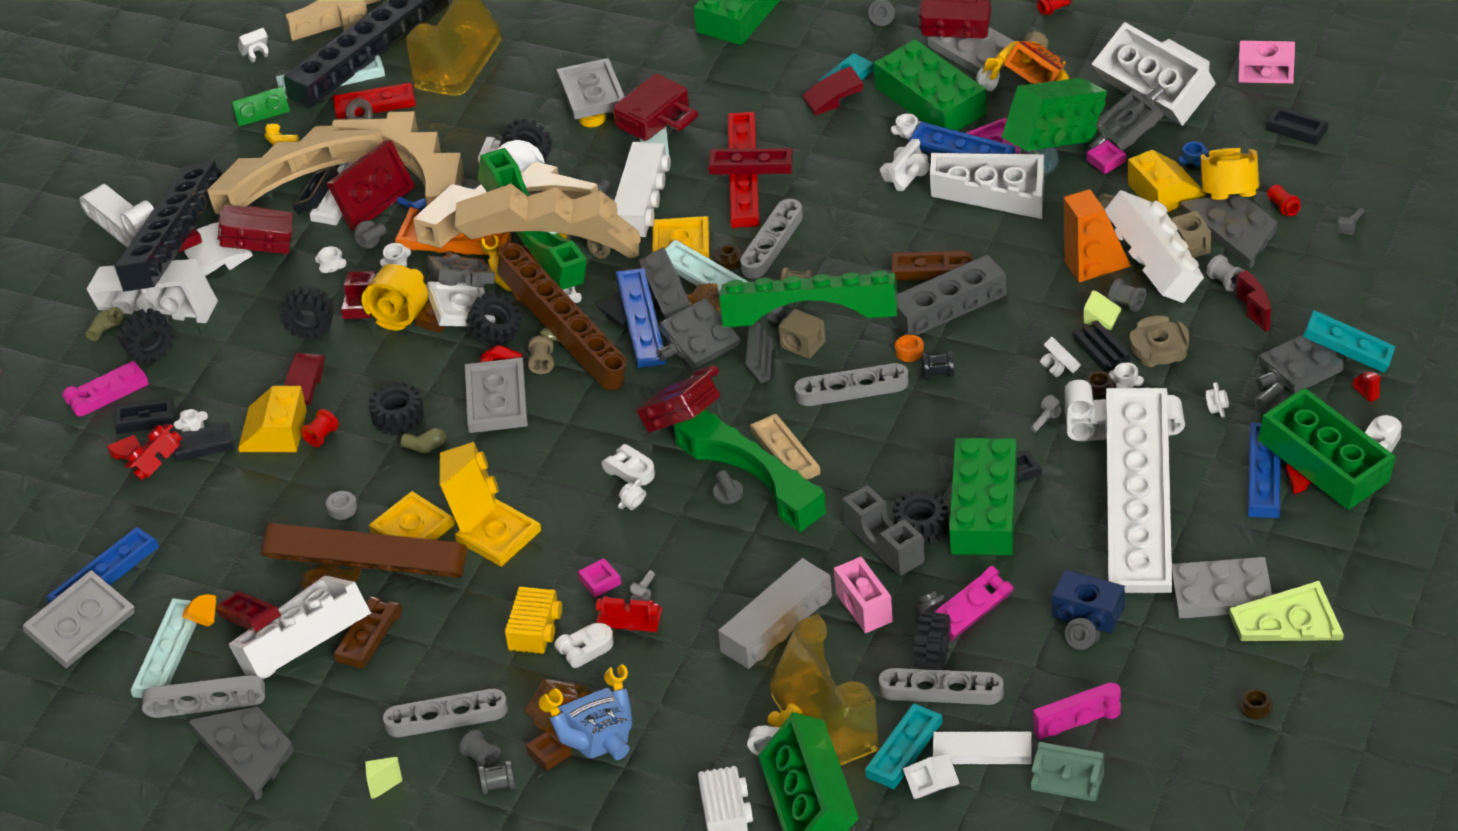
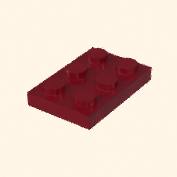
M392 140L383 141L326 183L351 231H355L360 222L371 221L395 203L398 197H403L415 188Z

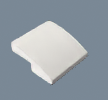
M219 222L197 229L203 242L184 250L188 259H196L204 276L223 264L231 270L253 256L250 250L221 247L219 245L220 240H217Z

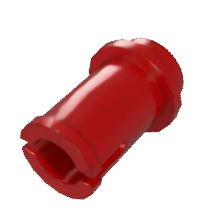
M1038 0L1037 9L1042 15L1046 14L1049 16L1055 10L1070 5L1072 0Z
M1273 185L1268 190V199L1280 208V212L1283 215L1294 216L1300 211L1301 203L1299 198L1295 195H1290L1281 185Z

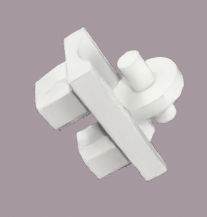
M912 139L906 147H898L894 152V161L892 163H885L880 168V172L885 182L894 183L897 191H904L915 176H924L929 171L930 166L928 156L920 151L919 139Z

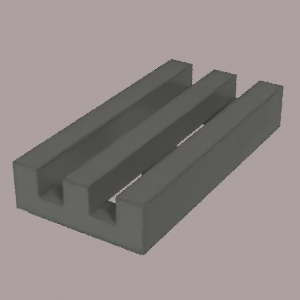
M756 321L748 327L746 366L759 382L763 383L770 380L773 339L770 336L766 337L767 332L764 328L760 330L761 324Z

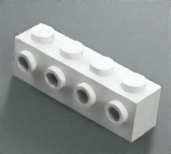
M632 142L614 200L617 203V214L640 232V237H646L649 226L654 224V208H658L660 203L659 191L665 187V171L669 172L671 159L670 155H666L664 143Z

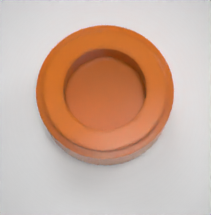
M904 335L896 340L895 355L898 359L904 362H914L922 358L924 342L920 337Z

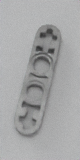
M785 199L781 201L741 256V271L745 277L754 279L763 276L802 221V205L798 200ZM773 228H784L783 231L779 232L771 231ZM762 245H771V246H772V247L769 248V249H760V248H759V247L762 246Z
M892 363L805 377L798 380L795 384V398L801 405L814 406L899 392L908 386V370L902 364ZM862 380L873 381L870 385H861L859 382ZM841 384L845 386L844 388L839 390H834L830 388L832 385Z
M890 668L884 670L879 676L880 694L888 700L991 705L1000 702L1004 696L1003 679L996 673ZM892 682H896L895 686L890 685ZM908 682L911 683V687L907 686ZM921 682H930L934 685L926 690L917 687ZM954 683H960L965 685V688L961 691H953L949 689V686ZM987 687H992V690L988 691L986 689Z
M248 675L152 687L143 693L142 710L147 716L160 718L255 706L262 703L265 699V682L258 676ZM216 692H223L227 695L224 697H215L212 694ZM184 696H192L196 699L192 701H184L180 698Z
M486 689L396 705L385 711L383 722L387 734L392 737H405L495 721L505 716L508 706L504 692L499 689ZM490 703H496V705L490 706ZM475 705H479L478 710H476ZM460 706H466L469 708V710L463 714H456L453 712L454 709ZM427 712H436L438 714L431 720L421 718ZM413 716H415L416 721H412ZM401 719L400 723H395V720Z

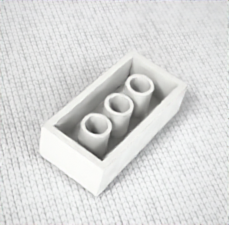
M1126 22L1122 24L1092 63V66L1103 81L1126 94L1134 89L1140 94L1148 95L1160 84L1167 93L1155 102L1156 106L1160 108L1164 116L1182 126L1216 84L1206 67Z

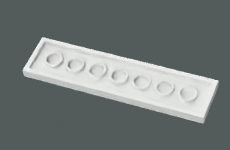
M1106 388L1108 581L1125 585V593H1172L1167 388Z

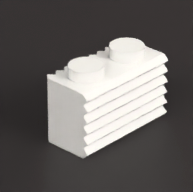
M735 766L731 768L726 767L725 769L719 768L718 770L713 769L712 771H700L698 778L707 831H748L747 823L753 822L750 802H743V797H748L745 777L739 778L737 767Z

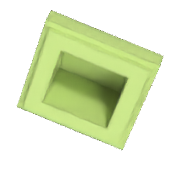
M1093 290L1084 306V324L1092 325V322L1098 320L1106 329L1112 330L1121 312V308L1099 292Z
M398 757L365 761L366 777L371 799L380 796L402 782Z

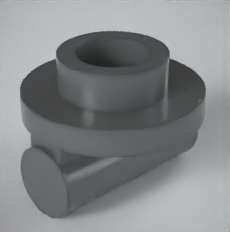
M876 0L868 9L869 19L877 26H886L895 18V8L887 0Z
M371 221L360 222L355 229V240L364 249L373 248L379 242L380 236L386 233V227L382 223L376 225Z
M1276 382L1267 391L1259 393L1255 397L1256 409L1266 414L1285 401L1282 395L1284 387Z
M726 470L718 472L716 477L719 482L713 488L715 500L723 504H732L739 501L743 496L741 483L731 479Z
M932 591L919 597L920 604L915 606L918 618L921 616L922 611L935 612L948 602L944 594L937 596L936 591Z
M1076 618L1067 625L1065 638L1071 647L1084 650L1091 647L1095 642L1098 643L1100 630H1097L1090 620Z

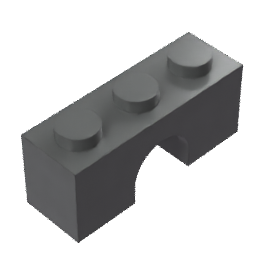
M868 485L843 498L845 525L899 576L925 562L923 536L905 519L893 525L887 514L886 502Z

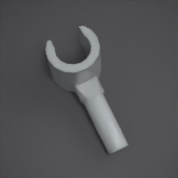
M1048 395L1043 399L1041 408L1044 412L1030 427L1033 432L1036 433L1050 417L1058 418L1061 415L1060 401L1053 395Z
M648 571L639 584L633 583L631 585L630 591L633 595L630 601H649L651 591L647 589V586L655 576L653 571Z

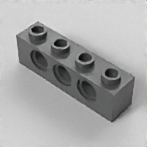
M987 254L899 293L897 316L890 317V319L904 335L924 333L927 330L1006 296V273Z

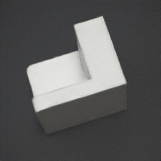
M949 753L930 757L903 768L914 799L922 798L959 784Z

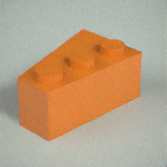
M1091 189L1064 197L1065 263L1079 283L1131 267L1105 209Z

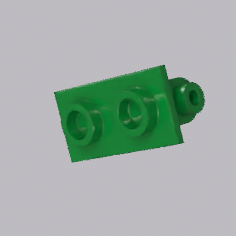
M283 86L232 101V111L234 116H236L238 126L290 112Z

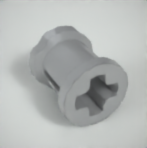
M1219 255L1209 262L1206 274L1208 277L1216 278L1222 282L1226 290L1234 291L1237 289V274L1244 270L1240 267L1232 266L1228 263L1227 257Z

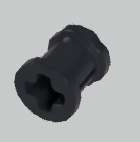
M948 350L946 354L928 355L927 352L922 353L924 379H929L933 375L944 374L954 377L952 350ZM944 363L945 365L932 366L931 364Z

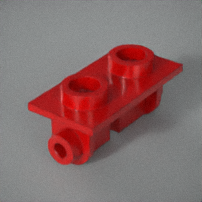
M172 424L157 425L147 435L150 440L142 448L137 446L127 456L129 461L124 467L126 469L134 467L136 470L133 474L139 480L148 479L162 464L154 455L158 452L164 459H167L181 445L179 442L182 437L176 431L169 432L173 427Z
M604 596L603 599H597L596 611H599L596 623H603L615 629L657 632L663 607H660V604H655L654 600H631L630 604H625V599Z

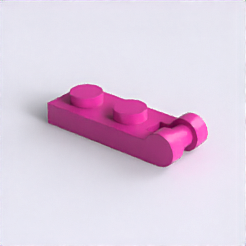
M132 361L82 386L66 388L63 391L62 397L67 404L71 405V409L77 416H84L149 385L145 373L135 361Z
M993 565L935 611L950 615V641L954 640L1001 603L1015 589L1009 581L1004 582L998 576L1000 572ZM989 584L996 590L992 595L985 589Z
M1106 683L1034 709V733L1041 740L1049 736L1058 735L1068 729L1086 725L1102 717L1110 719L1118 717L1121 714V703L1119 701L1121 699L1120 686L1115 683Z

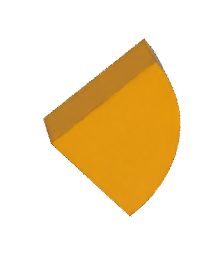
M209 594L198 596L185 607L182 617L209 627L214 623L216 596Z

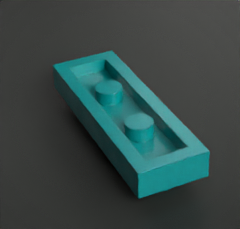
M1313 310L1303 334L1304 338L1383 373L1388 369L1396 347Z
M913 703L866 767V778L895 789L905 775L903 768L915 762L933 737L934 732L941 726L942 715Z

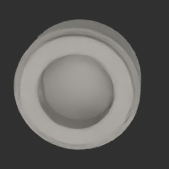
M338 491L331 494L326 500L327 512L330 517L338 520L351 517L357 510L355 496L348 491Z

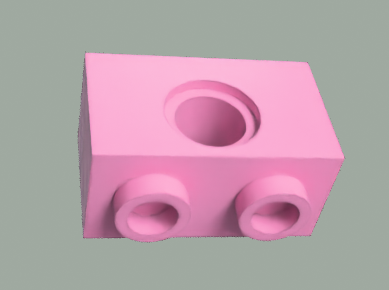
M1240 41L1239 82L1294 84L1295 42Z
M862 557L834 568L836 595L864 633L893 622L891 595Z

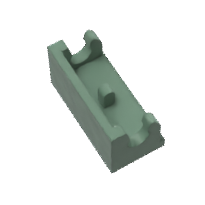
M1039 742L1032 767L1034 776L1031 790L1096 802L1104 776V753Z

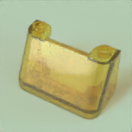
M452 0L451 6L437 26L423 23L417 25L410 32L406 41L415 89L457 96L465 93L470 88L501 41L500 27L482 0Z
M819 613L799 621L795 626L772 676L770 691L780 711H785L788 704L793 703L803 711V715L825 720L841 766L879 750L875 698L869 689L860 682L852 681L836 686L830 676L829 666L825 661L823 641L827 636V627Z

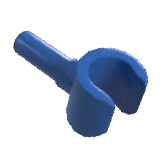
M402 197L397 199V203L408 209L410 207L419 209V213L427 205L424 198L416 202L408 201Z

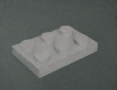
M990 27L988 37L985 39L928 37V47L975 74H978L979 70L984 68L988 58H996L1000 51L1013 42L1012 39Z
M609 58L557 69L558 79L575 120L603 113H614L613 106L625 97Z
M523 358L465 364L469 433L528 426Z
M1265 557L1172 564V582L1178 619L1229 615L1230 608L1272 595Z
M91 570L24 623L23 632L67 669L134 614V606Z

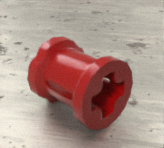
M320 409L316 413V418L309 425H304L301 428V436L309 445L318 448L324 443L323 439L330 432L338 429L339 422L330 411Z

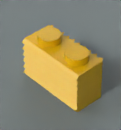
M519 587L513 609H511L510 619H508L507 628H505L508 650L511 652L513 650L517 652L522 651L523 653L526 651L528 653L534 652L535 654L538 652L540 654L545 653L547 643H552L555 637L554 620H559L562 614V602L558 601L556 590Z

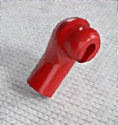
M497 345L485 351L480 357V362L522 358L523 354L502 345Z

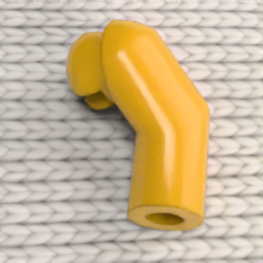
M273 123L265 126V139L273 146L277 142H300L299 135H283L279 133L280 126Z
M791 703L788 704L785 711L771 712L767 721L772 727H781L792 712L803 715V711Z

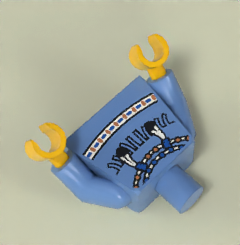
M623 664L617 668L619 678L614 676L612 667L605 672L604 679L608 685L613 686L614 691L612 692L609 688H605L559 706L563 702V695L555 688L549 692V696L544 694L539 699V707L543 711L551 713L549 719L559 741L566 746L579 750L587 758L593 759L609 753L615 760H620L629 752V746L626 743L629 731L632 728V711L627 688L623 689L622 682L628 675L627 668Z

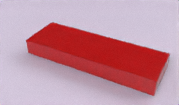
M412 83L333 96L337 119L347 118L346 108L355 99L368 101L372 106L373 113L416 106ZM358 107L355 109L354 114L355 116L364 115L365 110Z

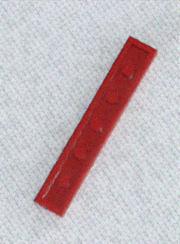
M755 112L728 114L729 149H756ZM729 174L731 227L759 226L758 175Z

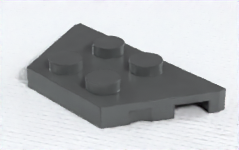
M1229 194L1228 198L1223 200H1214L1211 197L1180 202V212L1187 214L1198 211L1211 230V237L1249 268L1254 266L1256 256L1259 252L1264 251L1267 241L1272 239L1277 231L1276 220L1247 197L1239 196V194Z
M258 706L189 721L191 731L256 801L262 797V788L269 779L274 780L280 771V766L288 760L294 751L292 742Z

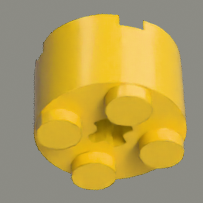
M1224 148L1209 151V157L1202 154L1200 158L1203 191L1210 193L1211 199L1214 200L1227 199L1228 194H1239L1242 197L1256 195V189L1259 187L1258 154L1256 150L1248 149L1249 154L1241 153V148Z
M385 264L362 294V305L367 315L369 316L371 313L377 319L375 323L385 329L393 331L405 329L406 326L413 322L428 300V291L423 281V274L417 269H409L402 265Z

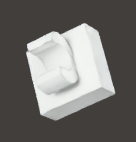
M264 28L239 37L238 48L241 55L248 54L251 62H255L256 56L254 51L257 50L261 51L264 57H268V47L266 46L268 36Z
M1053 337L1044 344L1051 353L1044 355L1040 362L1047 369L1051 364L1055 363L1049 370L1055 377L1063 373L1065 366L1072 373L1081 366Z

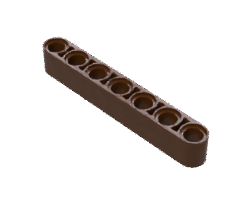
M507 243L501 246L497 268L499 277L600 386L607 390L621 388L624 384L627 366L625 356L523 247L515 243Z
M267 523L265 525L260 554L268 558L461 578L463 577L468 547L451 541Z

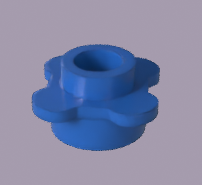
M1188 142L1182 147L1183 154L1178 158V161L1182 165L1187 164L1191 167H1201L1200 156L1202 154L1208 156L1209 150L1200 142Z

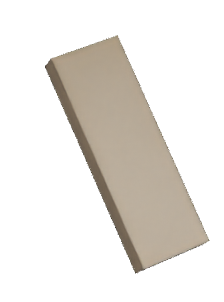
M777 414L750 425L751 433L767 453L778 457L783 464L792 470H797L806 480L820 475V466Z

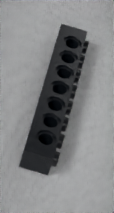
M386 0L285 74L284 81L287 98L307 107H313L353 77L357 71L364 69L372 63L377 55L381 56L448 6L449 1Z
M214 160L183 166L114 267L123 292L156 286L211 203L207 190L222 176Z

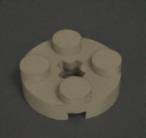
M1147 317L1139 321L1137 328L1131 331L1130 348L1132 353L1140 359L1141 364L1146 367L1183 361L1187 356L1189 348V332L1187 327L1180 321H1178V325L1174 322H1169V317ZM1160 338L1162 342H1157L1155 339Z

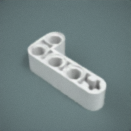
M102 184L80 197V204L85 213L127 248L154 210L153 206L146 200L133 207L106 184Z
M1085 380L1069 382L1064 390L1068 436L1075 441L1107 440L1106 399L1093 400L1091 385ZM1167 395L1168 436L1180 433L1185 427L1182 402L1174 395Z

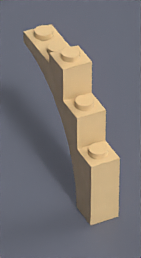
M317 0L302 9L285 15L289 35L292 41L339 26H342L345 31L367 15L366 5L381 0Z
M415 111L388 112L387 119L333 120L332 126H338L339 131L380 129L383 141L392 140L404 165L422 182L425 187L427 206L451 184L462 186L464 171L461 153H441L438 132H418Z
M315 126L300 142H277L262 158H238L207 190L215 214H220L225 205L247 207L263 194L297 177L323 168L358 161L383 142L380 129L339 131L338 126Z
M539 162L532 163L521 173L530 196L554 187L558 188L572 200L598 191V185L595 183L559 175L558 167ZM451 184L413 218L418 242L441 248L455 236L461 234L462 232L455 228L456 203L486 193L484 187L480 184L473 190Z
M509 184L456 203L455 228L470 239L513 231L557 232L599 242L615 249L629 259L639 256V243L641 240L640 232L617 214V203L602 191L572 200L556 187L527 196L515 186Z

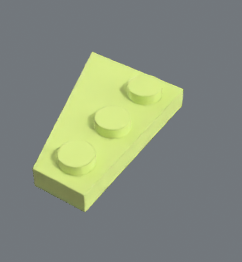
M1320 581L1245 603L1229 610L1230 618L1240 641L1343 640L1344 634Z

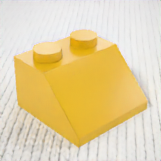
M1154 150L1128 159V185L1140 198L1162 203L1167 208V212L1179 208L1182 201L1206 197V192L1176 161Z
M272 386L249 406L238 447L239 452H297L301 437L300 430L304 425L307 412L301 386Z
M474 442L440 452V486L461 533L468 531L495 507V494L499 493L495 477L489 476L487 473L488 462L483 451L478 452Z

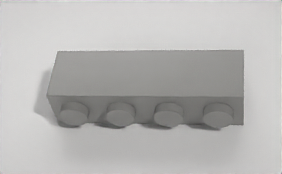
M803 558L718 630L720 651L747 669L752 667L757 661L764 659L773 647L779 642H783L797 626L805 623L810 615L820 606L828 603L832 597L830 574Z

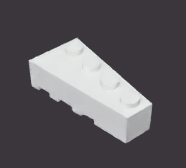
M931 153V196L1042 219L1044 154Z
M1120 190L1105 209L1110 222L1116 227L1114 231L1118 239H1124L1132 247L1128 252L1134 259L1145 266L1143 269L1144 273L1162 296L1184 303L1204 278L1198 268V262L1191 256L1187 249V243L1180 237L1177 232L1178 227L1171 221L1167 214L1168 210L1162 203L1158 201L1151 202Z
M196 259L172 261L156 286L152 288L123 292L114 266L99 267L87 287V291L98 310L106 311L112 307H118L123 313L133 314L134 311L141 309L147 313V309L152 308L154 312L158 310L161 314L172 315L174 320L184 321L185 317L196 318L198 323H207L218 302Z
M323 576L278 608L281 614L280 617L257 632L246 631L228 645L246 676L254 675L264 679L271 676L276 669L371 614L355 582Z

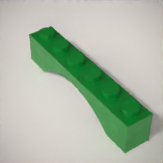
M506 148L480 155L478 180L486 192L512 184L525 195L530 196L519 166ZM515 231L537 263L562 290L583 284L587 259L573 240L565 239L556 232Z
M883 270L865 275L849 272L842 276L830 277L827 274H819L813 278L803 279L798 276H790L784 280L760 278L755 282L731 280L726 284H722L719 294L723 327L751 326L775 308L807 300L841 304L867 318L897 316L899 305L896 274Z
M704 409L696 417L674 424L676 445L697 460H713L728 463L756 476L773 495L778 508L779 518L798 532L803 531L826 514L825 493L820 486L812 484L803 478L797 470H792L783 464L778 457L767 453L755 441H750L740 434L735 427H730L721 421L716 414Z

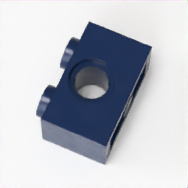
M1066 569L1052 594V617L1071 622L1076 618H1086L1095 625L1097 630L1109 633L1113 632L1125 608V585Z

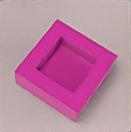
M1108 140L1086 152L1087 161L1104 174L1126 162V153Z
M605 558L578 571L579 580L595 598L621 585L620 575Z

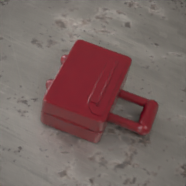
M921 0L919 11V29H921V34L932 37L985 39L989 33L992 10L991 0Z
M660 74L652 75L613 106L615 126L644 141L651 139L667 125L673 127L676 131H681L698 117V111L689 108L688 89ZM683 112L685 113V114H684L682 117H680L677 121H674V120H675L678 116H680Z
M225 205L223 211H220L217 240H220L219 245L221 247L288 254L293 232V213L263 207Z
M711 365L696 370L689 379L662 389L640 406L636 412L647 431L650 433L690 420L716 401L721 395L711 378L718 375V367Z

